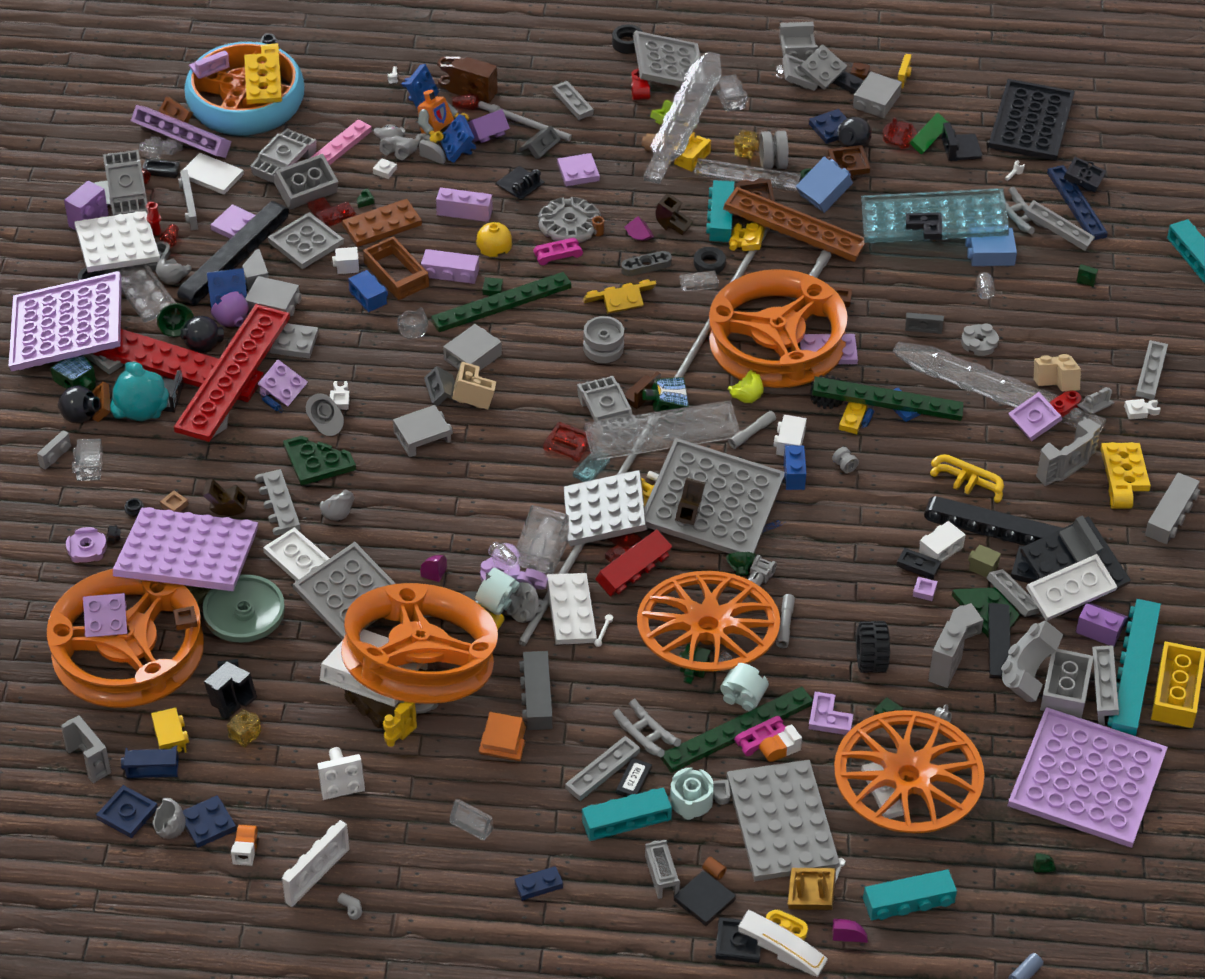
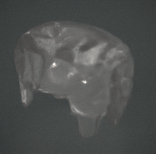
M422 307L417 312L406 310L401 316H398L397 327L403 337L407 339L419 338L427 332L428 319Z

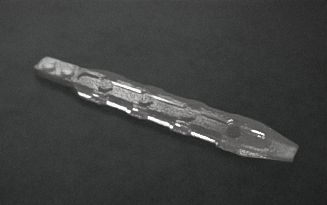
M707 52L689 67L683 79L684 82L679 92L676 93L673 99L674 102L669 112L666 113L658 134L655 135L651 143L653 157L644 173V181L661 184L670 163L685 152L689 138L699 123V117L707 106L712 90L717 86L721 77L720 54Z
M898 342L892 350V353L918 372L956 384L959 388L979 393L1003 405L1007 404L1017 408L1038 392L1049 403L1059 396L1047 390L1022 383L1011 376H1004L986 369L985 366L970 363L952 356L951 353L933 346ZM1073 408L1069 414L1062 417L1060 422L1077 428L1079 422L1090 419L1101 425V431L1106 419L1095 414L1086 413L1082 409Z

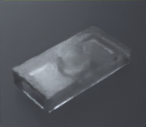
M715 271L679 275L683 292L718 288L719 285Z

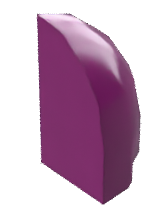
M639 216L625 226L628 234L636 240L647 241L654 237L648 225Z
M434 555L426 559L421 564V577L440 582L447 569L446 557L444 555Z
M833 919V941L868 943L867 933L860 924L847 919Z

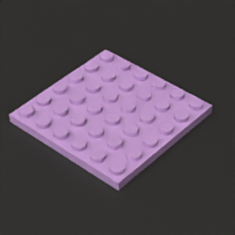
M120 271L14 295L9 368L11 372L119 347L121 338L122 281Z
M151 507L141 508L115 563L113 576L234 591L258 530V522L236 520L230 517L221 518L211 515H197L190 512L181 513L172 510H157Z
M1046 707L1008 801V806L1132 848L1168 747Z

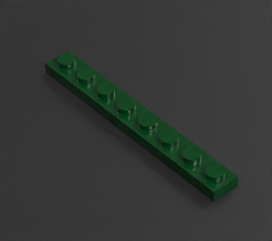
M561 272L432 315L431 321L440 333L571 288V282L566 274Z
M814 377L812 395L900 411L917 412V414L961 421L963 417V402Z
M801 686L680 744L678 747L675 746L665 751L661 760L669 771L673 773L736 743L734 738L739 733L775 716H780L784 720L811 707L813 699Z

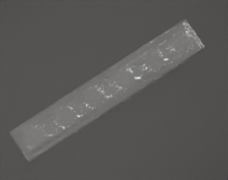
M700 158L697 160L694 175L736 182L745 179L755 181L759 178L771 179L772 187L797 191L795 186L801 180V174Z

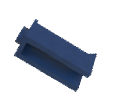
M177 745L172 749L128 751V748H125V757H121V769L125 770L126 778L178 777L179 754Z

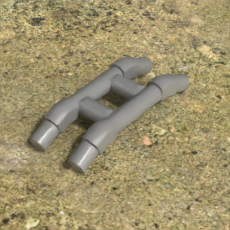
M1013 186L1009 189L1012 199L1016 204L1010 207L1001 193H996L994 197L1000 209L1018 225L1021 231L1033 234L1035 228L1026 223L1032 219L1026 215L1019 217L1015 213L1020 210L1025 212L1029 207L1016 188ZM1033 220L1035 225L1039 227H1044L1043 225Z
M636 699L629 702V705L635 711L634 713L640 719L634 725L623 715L620 709L612 713L619 725L652 755L664 756L665 751L653 743L659 738H662L665 743L676 747L681 744V740L666 731L648 715V712L645 711ZM649 726L655 732L645 737L639 731Z

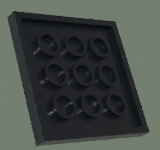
M1086 517V522L1103 547L1099 558L1117 585L1116 590L1130 584L1131 579L1090 517ZM1073 524L1021 548V554L1038 580L1076 563L1059 535L1060 531L1073 526ZM1079 606V607H1077V608H1075V609H1073V610H1070V611H1068V612H1066V613H1064V614H1061V616H1063V615H1065V614H1067V613H1070V612H1072V611H1074V610H1076V609H1078V608H1080V607H1082V606Z

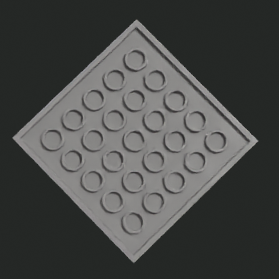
M675 438L646 503V525L648 528L657 529L660 532L729 554L736 552L755 553L783 482L785 472ZM686 478L706 482L699 514L694 525L675 521Z

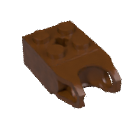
M441 57L438 60V67L448 74L442 75L438 80V84L447 91L488 104L498 93L496 65L469 57L465 59L460 57ZM442 62H450L451 64L443 65ZM443 80H450L449 83H444V82H442V81H443Z

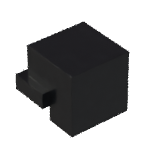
M229 662L223 664L204 681L211 705L219 709L220 716L226 720L239 710L241 705L247 707L257 698L251 673Z

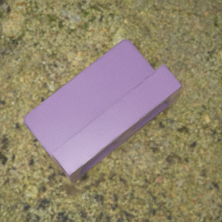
M224 50L190 64V69L200 79L229 68V56Z

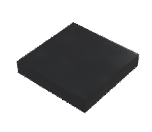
M704 870L674 895V901L705 926L736 900L735 894Z
M719 917L715 959L759 964L761 946L758 945L757 939L738 931L742 920Z

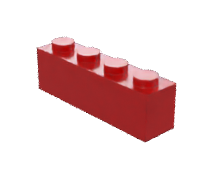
M656 529L602 569L595 580L610 597L615 593L619 595L627 589V584L630 582L632 584L636 583L642 577V573L652 571L658 561L660 563L664 562L670 556L668 553L672 545Z

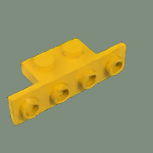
M643 280L636 285L627 283L622 285L621 288L608 287L602 292L593 290L587 292L583 301L587 303L604 299L607 314L639 308L643 306L640 292L654 289L656 281Z

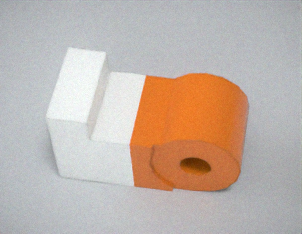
M793 725L785 727V731L774 735V737L764 739L759 744V749L769 762H773L800 751L802 737Z
M238 826L235 843L231 849L234 865H253L258 832L257 826ZM238 855L248 856V858L241 859L238 857Z

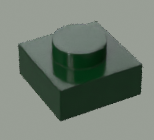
M1081 264L1078 269L1076 282L1094 287L1098 269Z
M485 277L482 289L483 295L492 296L501 293L503 279Z
M886 697L874 709L873 715L890 711H901L903 708Z

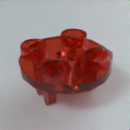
M893 118L892 122L884 127L883 141L906 149L910 145L909 142L917 135V130L913 124L897 121V118Z

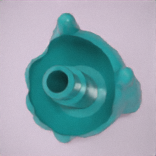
M134 361L127 362L125 364V371L118 376L113 387L110 410L117 419L128 418L136 421H146L151 418L158 419L161 416L162 410L167 407L169 392L165 388L163 378L157 373L143 369L140 363Z

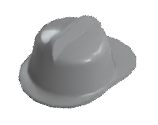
M322 393L315 394L308 399L306 413L316 428L327 436L338 434L343 428L344 416L336 403L328 395Z

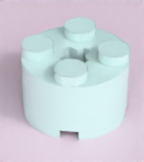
M494 567L488 573L491 577L483 580L479 587L475 602L493 614L500 615L503 610H507L512 600L509 598L512 593L517 591L520 583L515 578Z
M738 663L736 667L729 670L720 689L724 695L723 700L731 705L737 703L749 712L757 707L769 686V682L765 676L762 679L758 675L760 671L748 664Z
M692 768L681 769L673 776L670 789V803L672 808L682 815L683 818L691 820L694 817L704 815L712 808L714 786L711 776L704 770L699 769L697 771L692 770Z

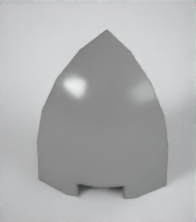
M424 139L419 142L420 156L444 165L446 161L445 152L439 145Z

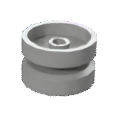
M770 131L760 132L759 155L762 170H771L774 162L777 169H787L789 148L786 131H776L774 140Z
M610 316L594 317L585 324L583 350L590 360L597 363H609L621 357L624 351V327L620 321Z

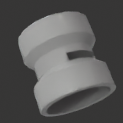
M847 447L839 448L832 457V460L837 465H840L844 473H851L859 464V460L855 455H851Z

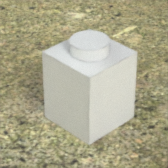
M357 247L335 249L336 256H332L333 267H337V274L359 273Z

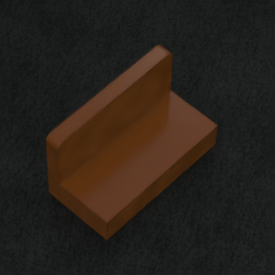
M657 371L651 377L644 375L624 393L629 405L638 409L647 400L642 398L643 390L651 389L655 380L661 379V373Z

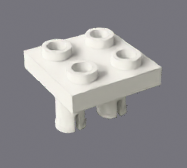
M334 747L329 750L330 761L317 763L323 800L365 791L360 754L343 758L341 749Z

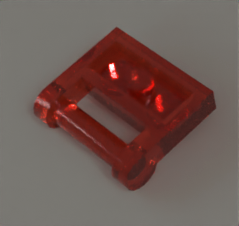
M558 422L545 440L543 449L546 451L552 450L571 457L573 461L579 462L582 454L593 440V434ZM556 441V442L562 443V444H564V445H567V446H570V447H572V448H575L576 450L574 451V450L568 449V448H566V447H563V446H560V445H558V444H555L554 442Z

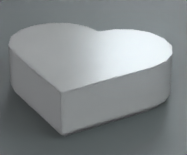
M729 780L713 781V799L718 804H727L731 796Z

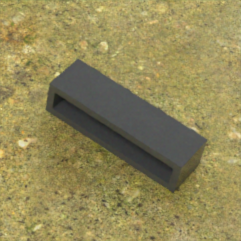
M548 651L523 652V660H519L520 673H524V677H520L521 689H525V693H521L522 706L526 705V709L522 710L523 721L527 722V730L552 729Z

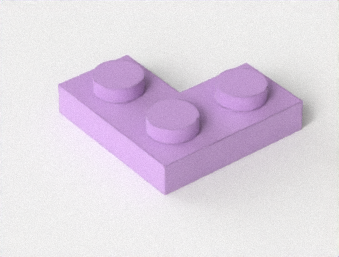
M815 692L809 729L846 735L851 730L853 714L833 711L834 694Z

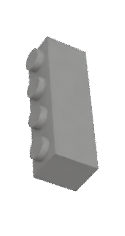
M1178 472L1148 521L1145 536L1167 544L1170 538L1174 539L1178 531L1177 526L1183 524L1186 517L1184 514L1190 512L1193 505L1192 501H1196L1200 494L1198 489L1200 481Z

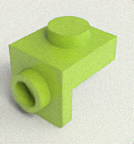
M665 100L662 109L653 110L650 117L655 119V122L660 125L673 123L677 117L679 106L669 100Z

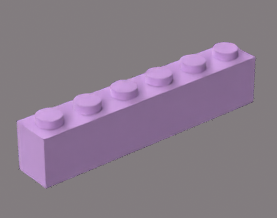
M136 105L131 121L215 156L226 158L232 142L140 105Z

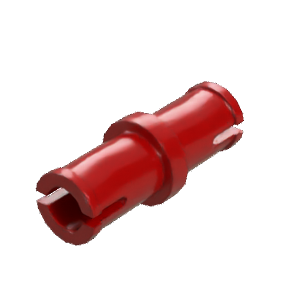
M154 201L148 202L146 204L148 212L147 222L151 226L153 236H158L162 233L158 204Z

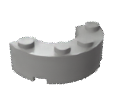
M1045 620L1039 624H1033L1017 644L1010 647L1008 651L1009 656L1001 668L1003 671L1002 680L1009 689L1024 701L1034 702L1037 700L1043 684L1035 678L1036 671L1045 658L1057 651L1063 634Z

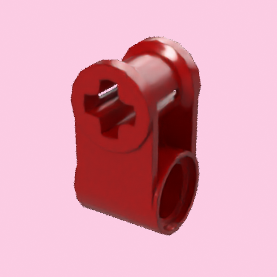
M635 69L631 75L632 99H650L648 81L640 79L639 69Z

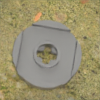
M988 323L966 326L961 338L962 347L968 352L969 350L973 351L974 355L978 356L992 354L999 342L997 332Z

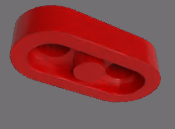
M1073 390L1066 391L1050 401V404L1061 417H1064L1078 408L1077 404L1081 403V395Z

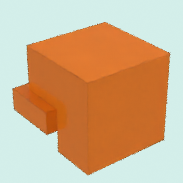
M489 712L479 753L521 762L525 745L523 737L526 729L523 718Z

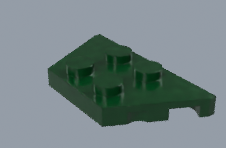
M996 587L952 590V596L960 606L972 603L983 619L982 631L987 637L989 603L1009 605L1010 631L1011 627L1019 620L1020 614Z

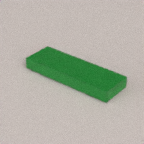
M937 112L909 143L922 155L942 133L943 123L947 121Z

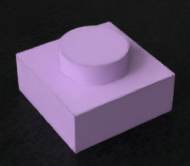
M918 577L913 597L933 601L938 581Z

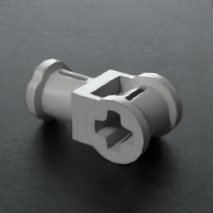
M757 555L750 568L748 580L758 586L762 582L766 584L769 578H772L777 562L762 559V556Z

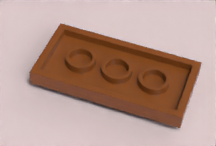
M404 199L342 220V225L355 245L359 247L421 226L422 219L408 199Z

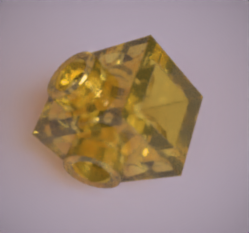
M741 129L739 135L734 138L735 156L751 159L754 151H757L759 148L758 133Z
M245 709L234 715L227 724L229 738L245 748L261 732L259 717Z

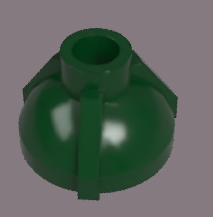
M736 552L726 556L728 564L737 572L738 576L749 575V569L756 558V554L751 552Z

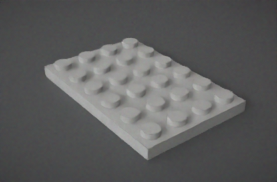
M810 760L727 772V780H729L730 792L754 881L791 876V868L836 869L840 867Z

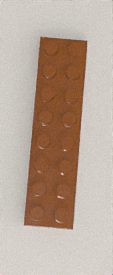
M739 187L735 188L724 203L723 210L731 214H736L748 221L756 222L764 227L771 228L781 234H786L796 240L806 242L813 247L821 248L849 261L855 262L867 243V238Z

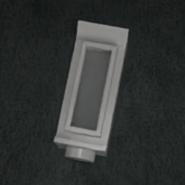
M667 840L652 841L645 844V858L658 899L662 898L663 888L672 886L676 895L680 891V880L671 858Z

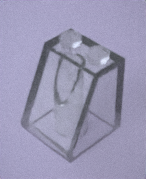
M531 505L515 550V561L519 566L542 573H554L568 545L569 515Z

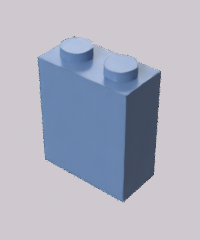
M823 157L795 187L800 196L825 213L853 182L850 178L851 174L847 169H841L833 159L829 160Z
M1013 228L969 229V236L965 238V245L969 247L967 257L971 259L972 266H1015L1017 250Z

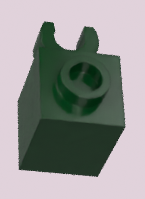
M687 644L685 650L680 652L679 657L689 660L690 644ZM696 646L693 661L710 662L711 650ZM680 667V672H684L685 676L683 682L692 684L694 676L704 678L706 671Z

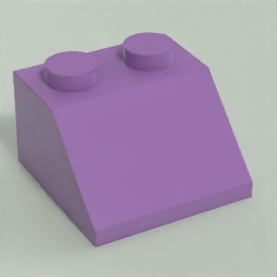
M503 109L468 122L475 137L473 142L479 140L481 143L490 140L489 136L495 134V137H499L505 134V130L510 129Z
M1091 602L1086 603L1079 616L1076 633L1109 646L1113 645L1114 647L1128 620V616Z

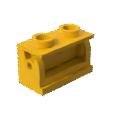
M693 132L674 150V164L692 172L710 154L711 139H705L701 136L695 137V132Z
M171 708L151 713L159 749H172L177 745L178 753L182 751V747L186 753V744L189 743L187 731H182V727H185L183 716L178 715L177 709Z

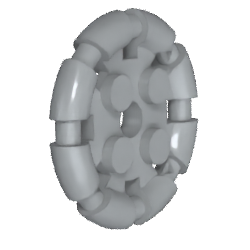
M562 197L550 201L547 206L540 210L538 226L546 237H551L555 242L576 238L581 243L589 240L594 233H597L596 229L594 230L592 226V218L601 216L597 207L592 203H587V200L577 197H571V199H564Z

